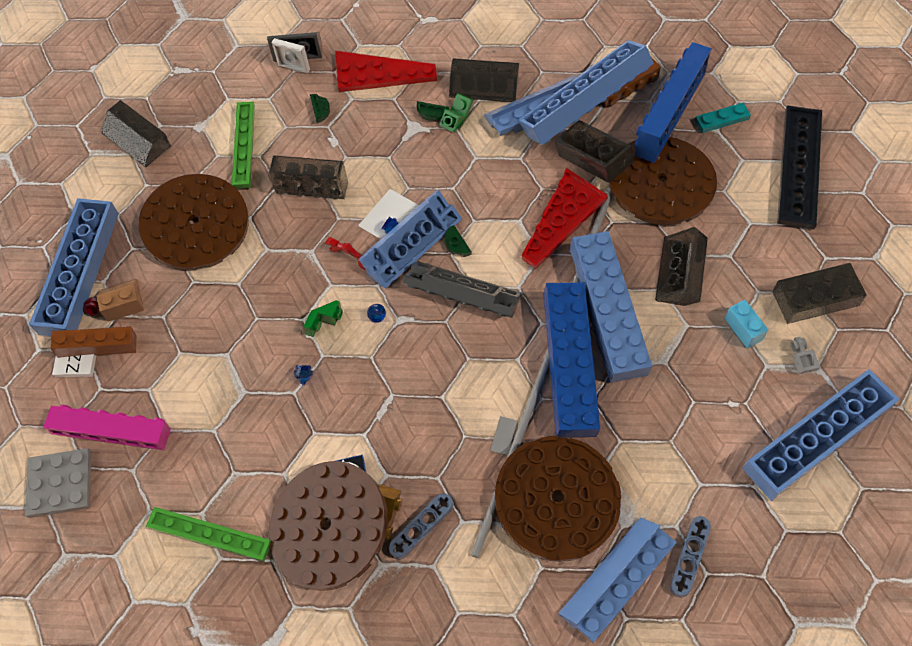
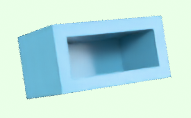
M746 300L731 306L724 318L746 348L761 342L769 330Z

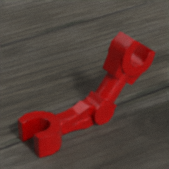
M329 237L325 242L326 245L331 246L329 248L330 251L339 252L341 250L357 260L362 256L349 243H340L332 237ZM358 260L359 267L365 270L364 266Z

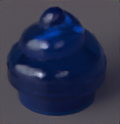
M389 216L381 229L387 234L399 223L396 218Z
M373 304L367 309V316L372 322L379 323L385 318L386 310L381 304Z
M296 365L293 374L300 384L305 385L310 377L313 376V371L309 365Z

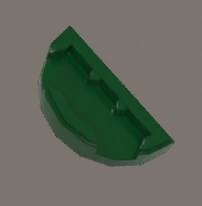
M310 94L316 122H322L330 113V104L327 98L318 96V94Z
M417 101L416 105L419 116L428 121L442 119L445 109H449L447 106Z
M454 225L451 226L445 233L447 250L453 255H463V257L472 255V251Z

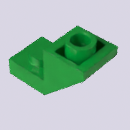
M457 93L452 108L445 109L439 125L455 132L467 118L474 100L461 93Z
M335 300L311 310L303 326L307 336L314 337L316 331L320 330L322 322L336 325L337 320H340L343 315L340 301Z

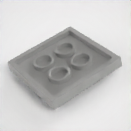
M89 448L28 458L25 516L27 518L90 508L91 450Z

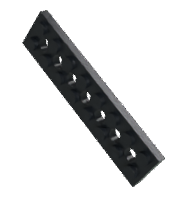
M788 105L785 109L777 224L815 229L817 226L822 110ZM799 135H802V136H804L806 139H801V138H799L798 136H799ZM797 149H802L805 153H800ZM801 163L804 167H798L796 164ZM795 178H801L804 182H798ZM795 192H799V193H801L803 196H802V197H798V196H796L794 193H795ZM793 207H799L802 212L795 211Z

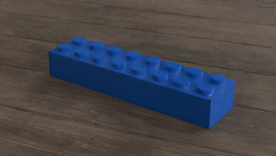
M694 42L691 43L689 48H685L682 59L679 58L676 69H673L671 72L670 80H666L663 91L659 92L657 102H653L650 114L647 113L645 115L643 125H639L636 135L638 138L634 144V148H636L635 156L653 163L656 162L705 76L712 48Z
M585 282L546 283L543 297L555 433L557 437L561 438L596 437L600 431V420Z

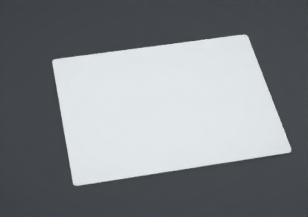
M389 189L358 226L382 239L419 205Z

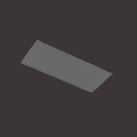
M500 416L490 451L508 455L517 420Z

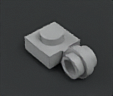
M795 337L794 340H791L792 350L798 352L792 356L798 374L819 370L820 366L814 350H805L807 349L805 338Z

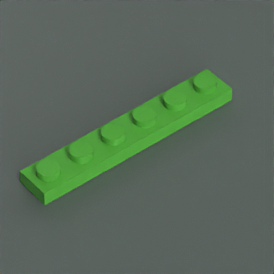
M254 101L237 102L232 185L236 189L251 188Z
M154 507L146 525L151 530L265 562L271 540L157 507Z

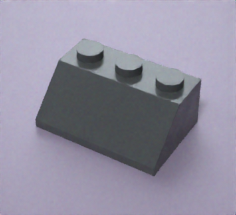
M320 32L267 36L274 62H277L272 46L274 38L304 46L307 59L322 58Z

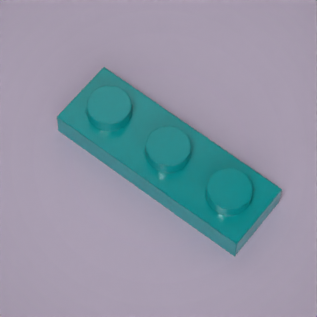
M739 103L698 115L695 118V122L701 133L749 120L751 114L744 103Z

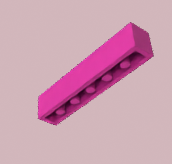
M63 404L60 406L51 405L43 426L51 435L163 451L171 430L164 419L157 417L153 419H147L141 415L131 417L121 412H116V414H110L104 410H97L95 412L84 407L74 409Z

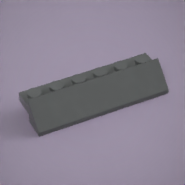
M420 261L412 264L410 272L403 279V283L407 284L410 288L420 289L429 294L443 296L448 300H456L464 305H472L481 310L491 311L500 316L513 318L522 294L519 291Z

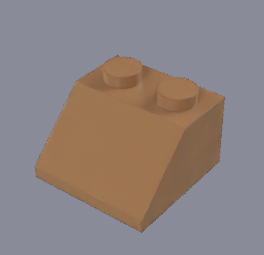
M137 279L101 289L97 294L99 311L107 322L144 311Z

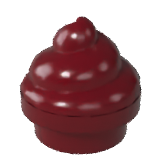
M90 297L84 303L85 312L91 316L100 314L97 297Z

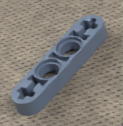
M442 493L436 496L391 541L389 551L393 558L398 560L404 559L452 511L453 500L450 495ZM447 500L448 507H441L439 509L441 515L438 516L437 512L432 508L435 507L437 510L440 507L439 501L445 502ZM426 514H433L435 520L431 524H426L423 521V517ZM414 528L420 531L419 537L416 539L409 538V531ZM405 537L407 542L402 547L403 552L400 553L398 551L394 553L396 551L395 546L398 545L400 547L404 543L402 538Z
M698 516L694 518L689 526L670 583V590L676 597L682 598L687 596L692 588L711 529V524L705 517ZM700 522L703 524V528L705 529H703L700 532V535L698 537L695 536L698 530V527L695 525H698ZM690 541H695L699 544L700 550L698 552H692L688 548ZM683 561L691 562L693 571H684L681 563ZM682 576L689 577L690 580L686 578L683 584V587H685L686 589H683L682 592H679L678 586H676L675 584H679Z

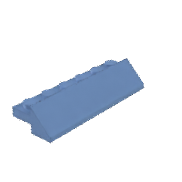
M571 76L484 114V117L492 128L495 127L500 136L512 130L518 133L523 130L518 121L521 117L578 76Z
M439 190L435 191L358 260L367 270L366 274L386 289L438 242L451 226H455L462 218L454 206L447 203Z
M640 517L558 613L592 643L609 626L677 543L660 529L661 525Z

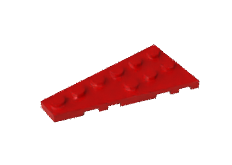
M335 51L339 92L437 81L436 65L433 63Z
M566 168L564 176L559 181L558 187L552 195L540 223L537 224L532 238H530L522 253V260L534 269H537L608 200V195Z

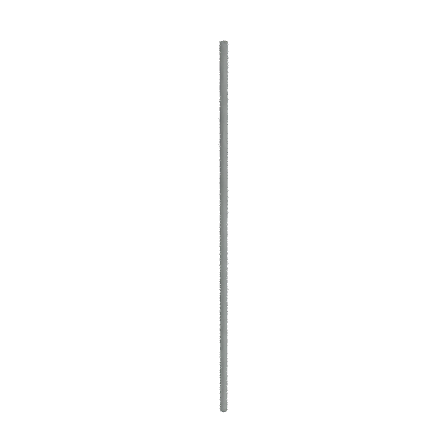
M610 187L607 188L605 193L608 195V200L600 206L590 234L599 233L613 194ZM577 271L572 283H580ZM548 349L507 458L521 445L550 366ZM495 491L471 556L479 558L496 513Z

